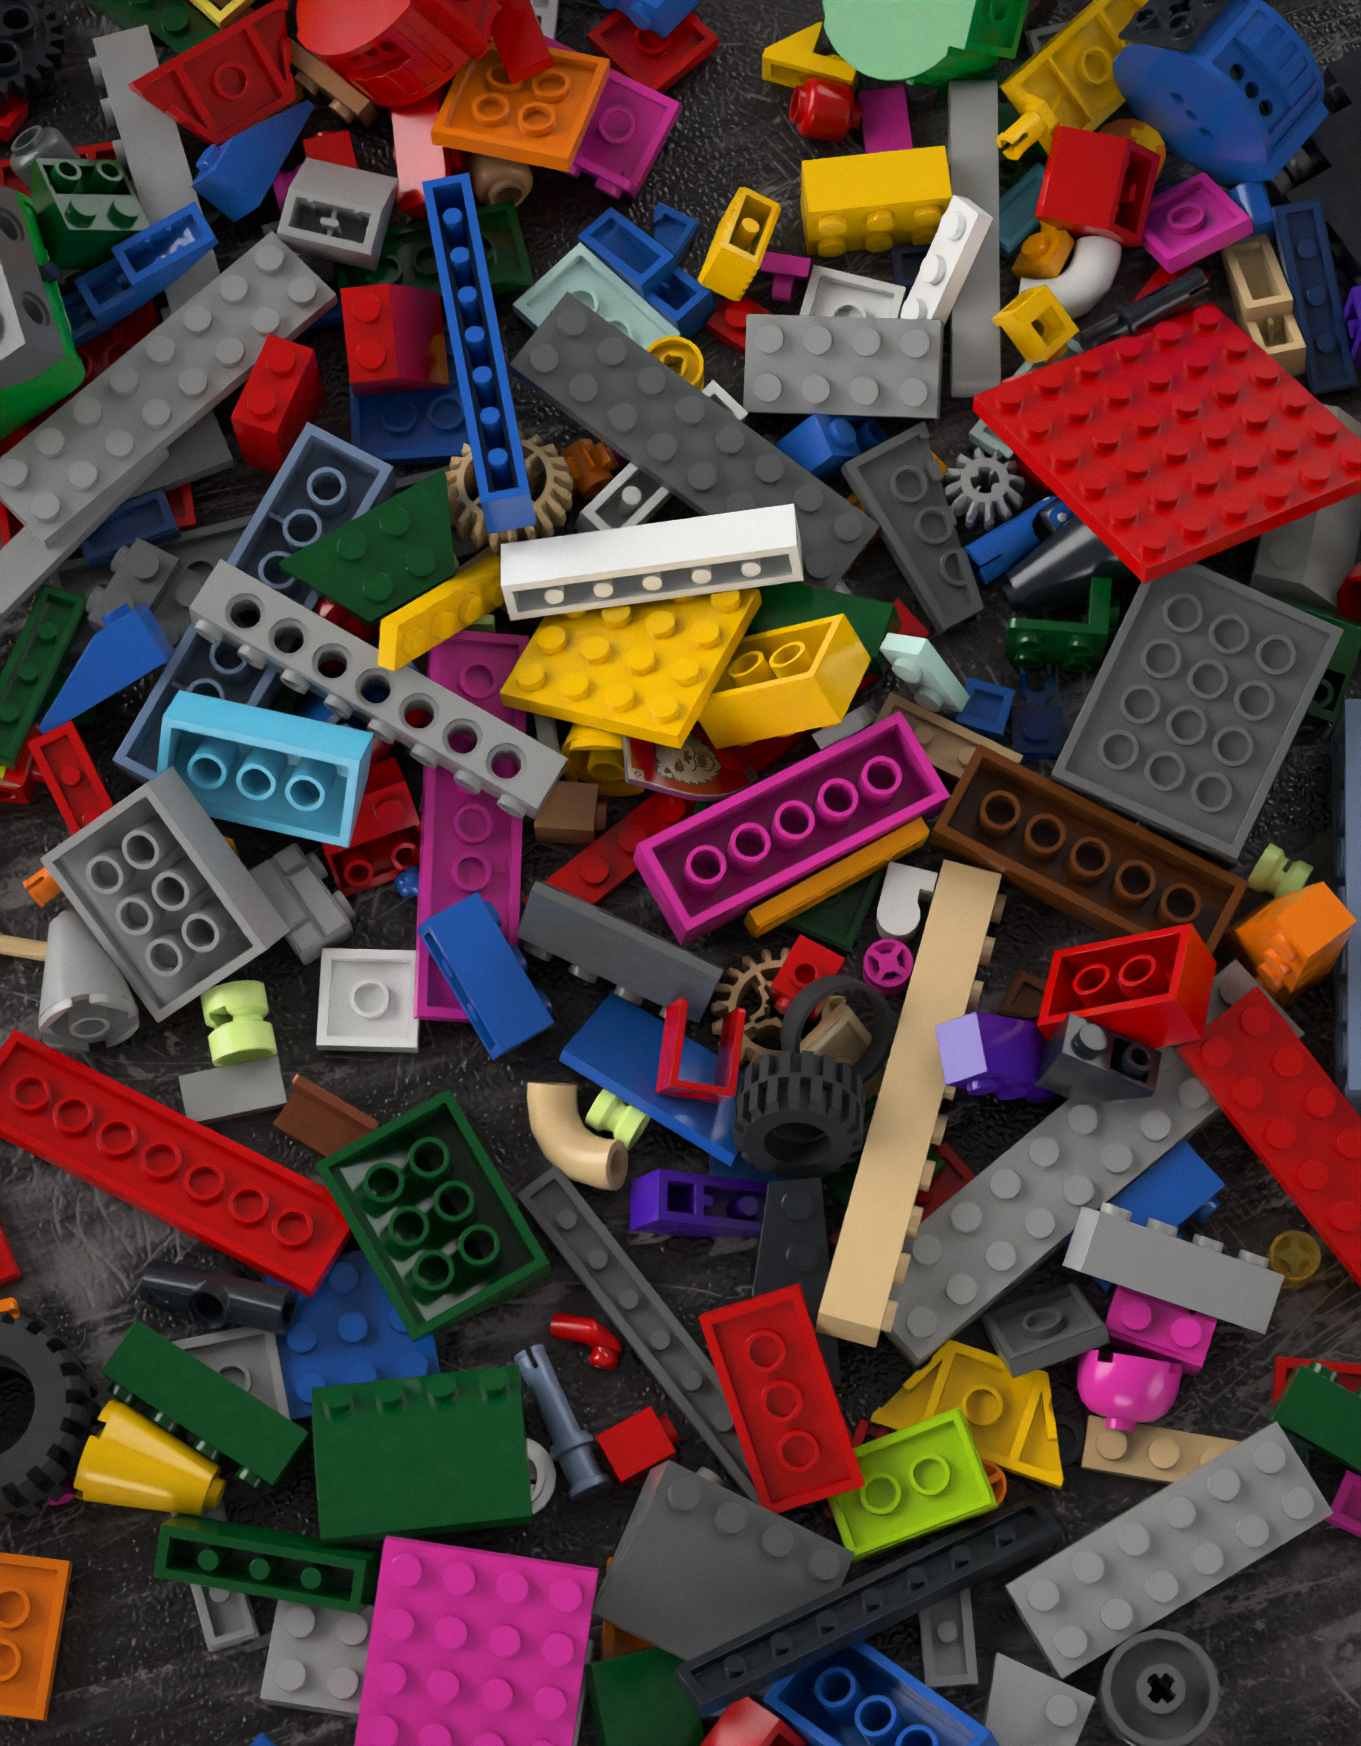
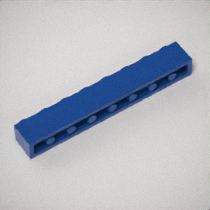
M469 173L423 181L422 187L487 532L492 534L537 525Z

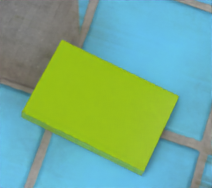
M961 1407L855 1447L866 1481L865 1486L827 1498L844 1547L855 1553L851 1561L852 1564L999 1507Z

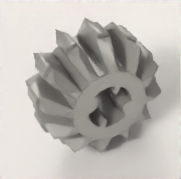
M978 447L974 450L973 460L960 453L956 458V468H948L945 472L944 481L948 486L943 488L946 500L952 503L951 506L955 518L966 514L965 526L968 530L978 520L983 521V527L989 532L993 529L994 518L1005 523L1012 517L1011 510H1019L1022 507L1023 497L1019 493L1024 491L1025 480L1023 477L1015 475L1018 469L1015 460L1001 464L1002 452L1000 449L996 450L991 458H987L984 456L983 450ZM980 485L987 486L988 493H980Z

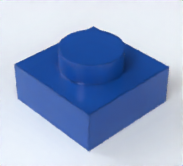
M968 677L965 690L970 698L963 711L957 712L955 723L981 736L1001 741L1016 690Z

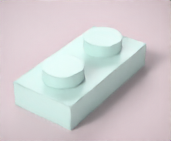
M888 633L879 649L892 665L894 674L901 678L913 692L914 700L921 707L933 712H938L940 709L962 712L970 696L928 639Z

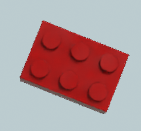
M1192 923L1055 950L1037 1027L1045 1039L1048 1040L1067 1015L1072 1013L1151 1048L1202 1040L1217 963Z

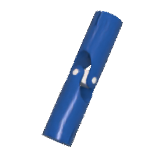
M1058 496L1047 497L963 548L966 549L969 562L972 564L973 574L982 584L986 585L1011 570L1043 543L1048 537L1039 540L1034 535L1032 522L1038 512L1041 525L1048 528L1051 533L1057 531L1075 513Z

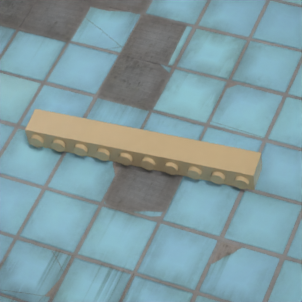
M943 860L819 1308L816 1332L874 1348L877 1346L880 1331L891 1333L899 1302L889 1300L893 1283L904 1285L911 1258L910 1254L902 1253L906 1236L912 1238L917 1236L924 1208L914 1206L918 1189L929 1191L936 1164L935 1161L927 1160L930 1144L941 1146L948 1116L939 1114L943 1098L953 1101L956 1087L945 1085L935 1026L965 1016L967 1009L977 1011L984 982L975 980L978 965L989 966L996 939L987 936L990 922L1000 924L1007 895L998 893L1002 874Z

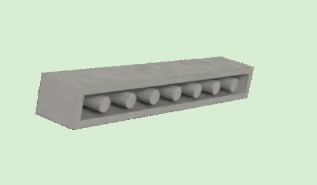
M148 25L93 38L97 56L89 58L88 61L95 85L105 84L108 98L101 99L100 102L107 127L117 125L120 139L112 141L115 155L122 168L129 167L132 180L129 182L150 226L194 201L202 213L197 193L191 188L193 179L176 122L132 92L128 86L129 83L159 67ZM213 248L182 276L160 292H165L169 305L168 307L160 308L163 321L220 275Z

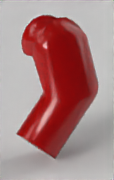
M556 1313L553 1316L550 1326L553 1338L582 1342L593 1348L589 1361L596 1368L612 1370L617 1366V1357L622 1354L620 1340L600 1322L593 1318Z

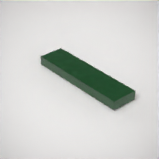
M43 584L0 676V766L15 771L88 614L86 612V604L89 598Z

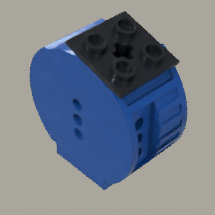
M1148 0L1142 8L1135 12L1132 20L1118 35L1120 40L1130 42L1113 60V73L1120 93L1125 98V102L1139 121L1145 122L1158 131L1166 148L1200 171L1209 172L1219 185L1273 180L1330 113L1321 102L1324 99L1325 93L1324 80L1318 63L1310 49L1293 27L1262 0Z

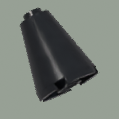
M1075 514L1007 572L1010 583L1002 587L1015 612L1025 608L1030 617L1088 601L1092 577L1112 579L1111 595L1135 589L1142 581Z

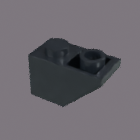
M1069 1013L1043 1044L1036 1085L1081 1104L1148 1098L1156 1090L1162 1052Z

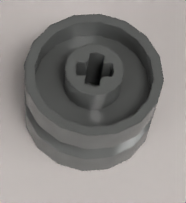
M1155 1629L1133 1635L1114 1650L1098 1675L1095 1699L1101 1721L1114 1739L1123 1745L1185 1746L1208 1727L1217 1711L1220 1685L1213 1662L1199 1644L1181 1633ZM1156 1684L1162 1687L1165 1692V1699L1161 1698L1157 1703L1151 1701L1148 1697L1152 1689L1150 1685Z

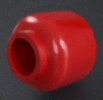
M813 76L807 79L803 86L797 85L795 87L790 103L789 119L791 123L796 124L797 132L803 137L838 143L845 138L849 129H857L861 118L862 105L861 102L855 101L853 88L850 84Z

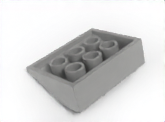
M170 766L40 858V861L157 1023L266 951L290 931L173 766Z

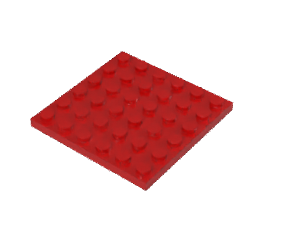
M1212 302L1140 330L1136 336L1128 334L1117 340L1105 343L974 395L973 411L1144 584L1361 492V440Z

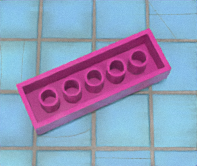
M899 711L638 843L633 862L680 946H683L747 913L913 820L922 817L925 822L940 814L950 795L904 715Z

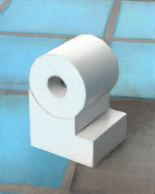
M889 861L876 915V929L882 939H894L905 944L915 937L920 922V908L917 902L921 900L932 903L938 873Z

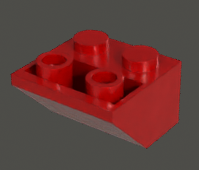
M1055 126L1034 218L1059 230L1066 229L1071 236L1077 239L1086 236H1101L1116 241L1121 248L1141 246L1161 155L1128 138L1066 126Z
M395 757L370 765L366 787L349 847L320 842L337 889L345 897L394 880L401 872H405L408 867L419 866L421 824L406 781Z

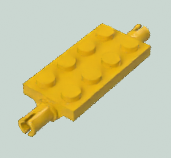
M1093 0L1000 85L1002 91L1021 116L996 138L999 148H1002L1008 142L1011 143L1002 152L1008 159L1018 160L1037 140L1049 155L1055 126H1066L1093 132L1126 101L1115 81L1113 60L1130 41L1120 40L1118 35L1132 20L1135 12L1142 8L1148 0Z

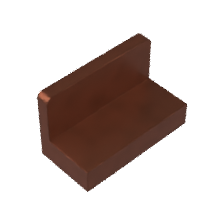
M297 1073L291 1081L294 1093L273 1123L275 1130L322 1158L333 1154L383 1126L377 1120Z

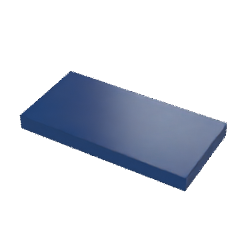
M612 991L563 1048L559 1061L731 1167L742 1153L735 1148L733 1129L738 1079L745 1072L738 1068L735 1097L720 1104L655 1094L664 1022L630 1001L614 994ZM684 1035L678 1080L714 1086L718 1055Z

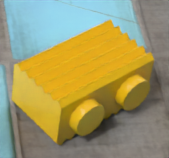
M739 187L718 224L714 239L704 261L705 263L697 279L700 285L733 301L741 300L762 263L781 211L779 203L747 187Z

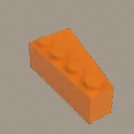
M1322 881L1304 887L1299 892L1292 891L1283 898L1278 896L1270 902L1269 900L1263 901L1227 928L1220 941L1283 1010H1286L1328 977L1357 920Z

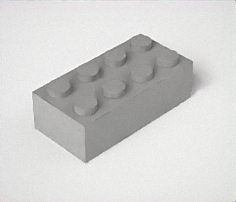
M747 314L743 408L748 413L813 415L818 413L858 417L940 419L944 322L934 319Z

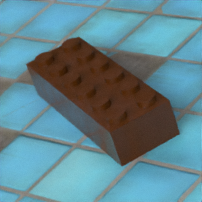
M978 744L940 815L929 841V844L976 868L1002 874L1001 881L1113 939L1192 923L1211 955L1249 882L981 744Z

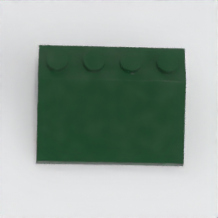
M450 1089L445 1090L314 1164L414 1342L502 1304L552 1276L548 1259Z
M519 1365L312 1388V1430L321 1547L384 1540L387 1535L404 1538L533 1523L526 1413Z

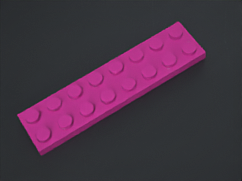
M461 630L428 651L427 678L526 734V711L503 706L499 692L528 645L529 636ZM425 711V727H427L433 721V718ZM465 734L455 735L448 742L453 751L462 754L468 753L476 747L473 738ZM509 759L498 760L491 767L498 777L504 779L512 778L520 771L517 764ZM423 765L417 929L426 919L478 891L483 902H491L497 910L502 922V927L499 929L507 943L519 947V937L516 935L519 929L523 818H516L503 811L496 804L499 799L482 789L479 794L466 790L454 781L453 777L455 774L444 767L437 765L436 769H432ZM416 932L413 1019L470 1023L418 932Z

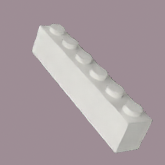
M794 504L501 544V589L510 621L804 581L801 538Z

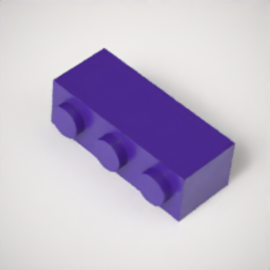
M976 1011L935 1026L946 1086L965 1088L969 1095L996 1093L1000 1100L1026 1098L1027 1104L1032 1105L1048 1103L1057 1099L1055 1092L1036 1085L1043 1044L1047 1041L1037 1027V1022Z

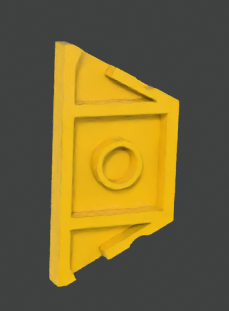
M949 1339L921 1370H917L903 1384V1388L882 1408L879 1407L872 1414L871 1425L881 1426L889 1429L891 1432H896L949 1410L961 1407L981 1460H989L998 1465L1001 1470L1059 1490L1062 1489L1064 1482L1059 1454L1049 1375L1045 1371L1037 1369L1012 1378L999 1356Z

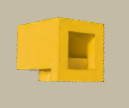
M1046 284L1023 290L991 319L996 327L1001 326L1028 364L1044 361L1047 365L1056 361L1068 351L1069 346L1066 342L1080 331Z

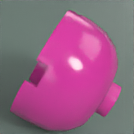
M1089 1350L1079 1354L1076 1386L1081 1401L1089 1411L1106 1417L1104 1427L1136 1432L1137 1422H1155L1164 1416L1174 1404L1180 1386L1183 1365L1119 1353L1104 1354L1099 1353V1350Z

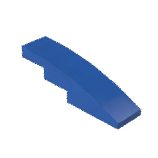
M195 201L112 247L111 250L115 256L114 258L73 280L78 289L64 296L62 300L72 329V338L76 349L104 333L145 305L188 271L219 243Z

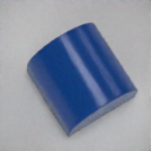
M1264 181L1246 182L1230 190L1227 195L1251 218L1253 233L1246 237L1267 233L1269 241H1273L1274 224Z

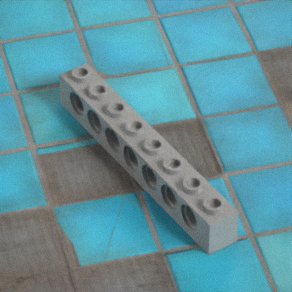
M222 559L218 561L189 607L191 622L195 624L193 629L206 640L214 644H220L221 640L234 646L239 649L237 655L246 663L258 669H263L264 665H267L281 673L280 680L291 689L301 694H306L310 690L325 699L323 702L324 706L336 715L349 719L352 714L368 724L366 729L374 733L376 738L388 744H392L394 740L399 741L412 749L410 755L421 764L432 769H436L437 765L444 767L455 774L453 779L460 786L475 794H479L481 789L499 799L496 804L503 811L516 818L522 819L524 815H527L536 820L566 770L568 758L406 665L396 671L379 666V650ZM248 610L255 612L260 619L251 628H240L233 623L235 615L241 611ZM286 635L296 636L303 642L302 647L294 653L281 652L275 645L281 637ZM328 660H337L345 665L346 671L340 677L327 678L319 672V667ZM370 685H381L388 690L390 695L381 703H370L363 698L362 692ZM421 709L427 711L432 716L433 721L425 728H414L406 722V715L413 710ZM465 734L473 738L476 747L472 751L462 754L453 751L448 742L455 735ZM509 759L517 764L520 771L516 776L504 779L498 777L491 767L498 760Z

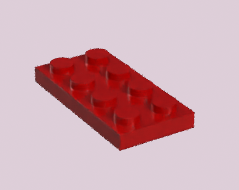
M800 1283L700 1314L699 1321L761 1506L777 1514L864 1487L866 1481Z

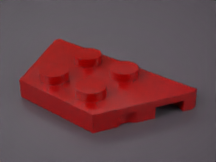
M274 0L129 83V88L208 145L214 144L218 146L296 100L294 76L290 72V62L292 60L291 39L287 38L285 11L289 10L288 0Z

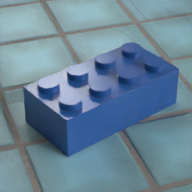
M863 1640L776 1682L763 1698V1702L771 1713L787 1724L809 1746H1000L990 1730Z

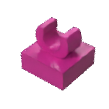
M765 252L761 264V272L763 275L774 277L771 294L773 300L792 302L795 280L809 282L813 265L810 258Z

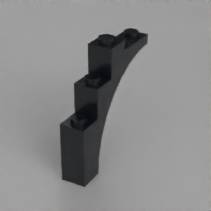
M1361 47L1326 67L1323 77L1325 93L1322 101L1326 108L1334 114L1324 119L1301 146L1313 162L1314 170L1311 176L1315 177L1285 193L1282 205L1321 198L1334 267H1339L1349 280L1350 291L1352 287L1361 286Z

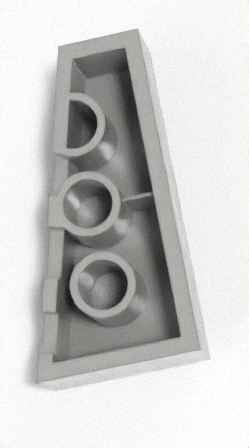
M997 1652L993 1659L982 1726L992 1732L1000 1746H1075L1096 1697Z

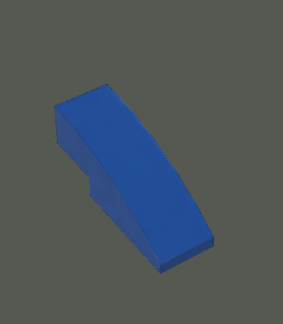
M609 207L577 236L579 243L581 242L681 333L682 338L690 339L706 324L716 311L711 291L700 285L697 280L678 267L674 254L613 207Z

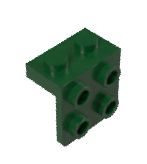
M1092 577L1085 623L1025 618L1009 619L1004 659L1014 661L1016 666L1028 669L1040 668L1043 664L1063 665L1065 670L1077 673L1089 672L1092 668L1101 669L1106 643H1113L1119 618L1120 597L1111 596L1112 579Z

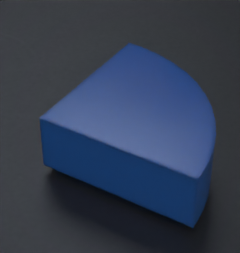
M658 202L653 216L654 240L674 254L677 264H679L700 231V222Z

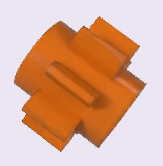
M582 439L571 444L560 455V457H564V460L567 461L569 476L573 480L574 489L572 490V496L581 493L584 499L595 498L614 479L610 471L619 467V463L609 446L605 447L603 442L594 445L591 439Z

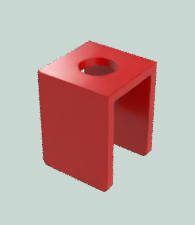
M679 998L669 1004L666 1009L655 1094L716 1104L723 1103L735 1097L746 1009L736 1008L723 1016L714 1086L678 1080L689 1000Z

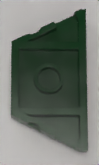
M441 469L278 562L280 571L290 579L294 577L316 591L317 596L332 605H340L345 608L350 616L368 627L377 624L385 617L455 576L447 477L445 472Z

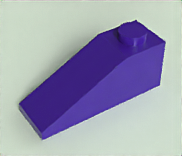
M657 1169L630 1181V1231L669 1236L760 1238L768 1183Z

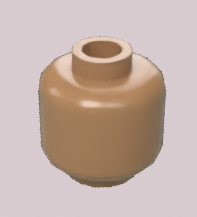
M471 153L467 163L474 194L478 201L485 206L513 200L515 207H517L528 196L533 187V175L529 164L477 153Z

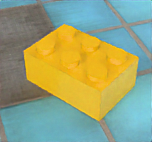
M945 145L802 161L800 206L807 255L819 254L822 257H836L842 255L845 251L866 249L869 252H883L899 245L913 244L917 246L932 244L941 218L946 213L952 199Z
M844 613L745 636L739 643L697 720L716 749L735 745L743 747L758 740L777 736L785 738L796 732L818 727L823 729L831 728L841 723L845 717L871 658Z

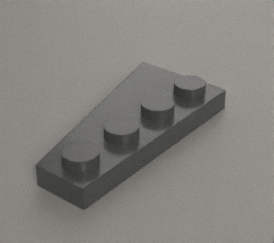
M923 421L844 463L840 471L867 516L880 525L877 533L938 635H941L979 614L984 609L966 549L961 547L957 535L955 514L952 506H948L941 484L943 476L937 459L934 460L928 443L930 435L926 423Z

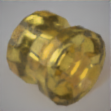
M1298 1230L1285 1231L1276 1237L1266 1252L1265 1258L1270 1259L1267 1269L1285 1275L1281 1287L1289 1289L1301 1287L1310 1280L1319 1267L1321 1260L1320 1248L1315 1239L1306 1232ZM1280 1260H1285V1262H1286L1288 1265H1290V1271H1289V1267L1286 1266L1284 1262H1280Z

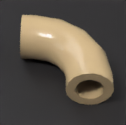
M527 1082L530 1129L545 1159L553 1166L556 1165L570 1180L602 1190L616 1191L620 1189L625 1181L628 1170L626 1146L621 1140L595 1136L585 1127L578 1111V1084Z

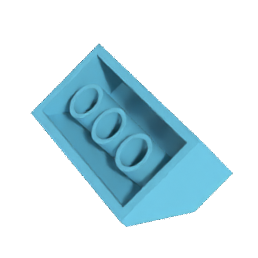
M179 690L162 717L156 776L170 766H173L209 817L348 848L352 840L368 779L374 733Z

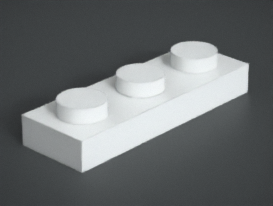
M953 195L946 213L941 218L938 231L929 251L921 263L920 271L908 298L901 308L899 318L942 320L945 326L993 220V217L968 198Z

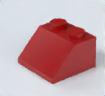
M389 283L340 289L349 378L354 397L450 387L440 291Z

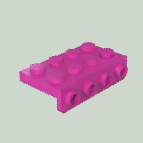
M544 35L548 47L577 52ZM610 68V75L569 172H561L578 179L582 172L596 179L594 187L608 196L619 199L623 193L635 199L683 106L679 102Z

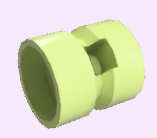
M255 980L234 981L212 987L201 994L200 998L205 1023L207 1026L214 1028V1031L208 1036L215 1067L255 1060L278 1053L272 1024L263 1020L270 1013L264 983Z

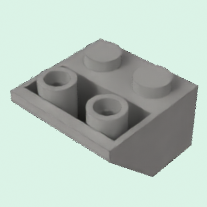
M306 157L288 189L277 235L295 253L376 271L399 185V178Z

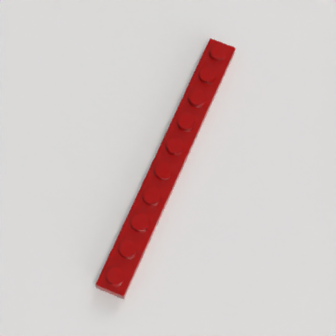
M899 598L891 604H894L902 623L899 634L929 640L930 632ZM890 662L886 674L892 670ZM869 674L868 677L862 678L852 701L880 680L882 676ZM820 727L796 732L785 738L777 736L758 740L747 746L740 747L735 745L731 746V748L760 776ZM655 792L545 882L598 907L640 873L633 862L637 844L691 817L698 801ZM530 893L521 900L522 906L524 908L526 907Z

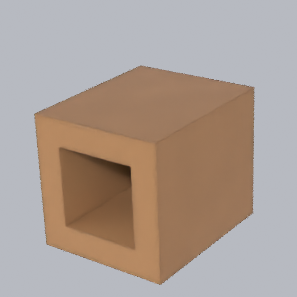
M559 781L534 821L536 842L589 846L596 840L597 830L606 831L608 801H600L598 784Z

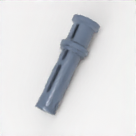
M543 1344L534 1345L530 1348L538 1366L537 1368L533 1367L526 1350L514 1356V1361L519 1365L522 1376L552 1439L553 1444L549 1448V1455L553 1462H559L570 1486V1490L567 1493L571 1502L584 1500L605 1490L613 1481L610 1474H604L592 1450V1446L595 1443L593 1436L588 1434L586 1430H580L575 1415L570 1408L548 1358L545 1346Z

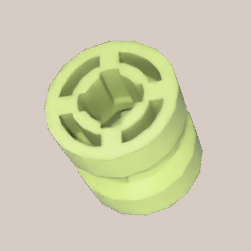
M1269 843L1247 880L1249 882L1247 887L1258 893L1266 891L1274 895V897L1282 896L1283 898L1292 891L1299 892L1305 886L1314 867L1302 860L1291 861L1285 857L1284 851L1281 848Z
M603 1088L592 1104L586 1116L585 1124L597 1131H612L614 1139L623 1141L626 1149L630 1150L646 1129L651 1117Z

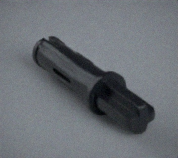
M1193 267L1180 277L1159 287L1125 308L1116 306L1112 309L1111 316L1081 332L1078 339L1080 347L1085 352L1128 334L1136 336L1140 330L1163 320L1197 299L1209 295L1210 286L1205 284L1208 282L1205 274L1198 267Z

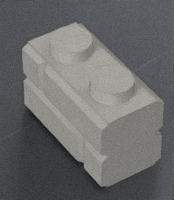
M292 843L275 854L272 859L266 860L248 871L290 929L284 937L303 965H308L319 958L322 954V948H334L350 938L354 933L349 918L353 917L355 913L340 890L331 894L322 879L327 877L328 873L313 851L304 855L297 843Z

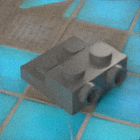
M137 537L131 548L123 545L115 554L111 563V571L115 574L107 587L97 586L91 593L86 604V612L90 613L87 618L92 631L97 633L106 626L102 617L126 602L131 610L145 603L176 650L192 623L189 607L207 578L182 566L179 558ZM170 659L160 665V667L165 669Z

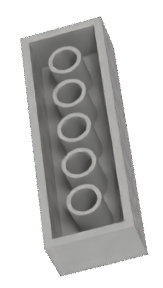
M1276 1421L1003 1585L1002 1588L1056 1678L1063 1679L1333 1514V1511Z
M278 1599L260 1699L269 1705L358 1718L375 1606H367L361 1613L357 1614ZM590 1639L588 1640L585 1663L593 1662L595 1644ZM585 1670L573 1746H580L589 1692Z

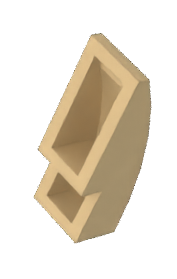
M1267 233L1242 238L1230 246L1220 249L1240 329L1291 376L1305 373L1306 345L1293 315V297Z

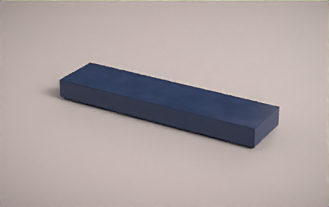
M1321 198L1275 206L1271 209L1283 274L1293 297V315L1306 345L1304 378L1307 391L1313 396L1356 388L1358 381L1352 359Z

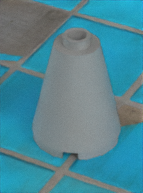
M75 908L63 910L50 922L38 1015V1029L42 1034V1040L51 1048L74 1053L90 1052L89 1043L104 1040L106 1048L116 1046L130 1038L139 1028L138 1007L125 977Z

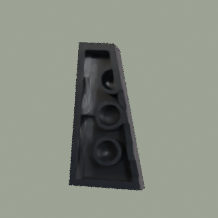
M821 1177L769 1182L766 1190L751 1298L800 1283L814 1327L816 1328L818 1312L830 1272ZM816 1332L834 1386H842L837 1337Z

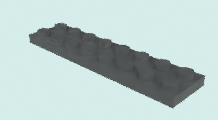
M568 291L509 364L507 371L701 516L794 504L801 538L804 581L793 583L832 591L880 526Z

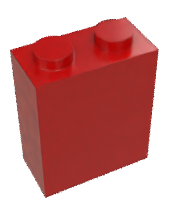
M268 334L231 416L245 465L277 475L306 423L314 424L325 400L314 349Z

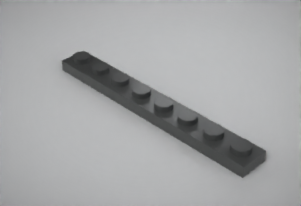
M556 1165L518 1192L516 1194L517 1200L750 1501L761 1506L715 1367L566 1175Z

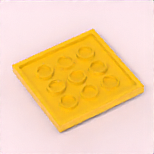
M745 588L544 616L499 692L503 706L681 749L761 606L760 591L756 588Z

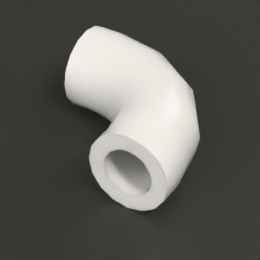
M1101 236L1082 237L1075 242L1070 265L1062 274L1050 279L1021 277L1019 294L1025 289L1046 284L1072 320L1087 314L1109 292L1120 264L1121 246L1116 241Z

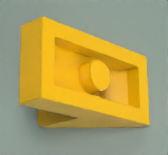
M818 22L765 48L762 55V79L795 88L797 85L803 86L807 79L816 76L850 84L855 93L857 70L851 67L841 56L833 54L823 56L819 54L823 43V22Z

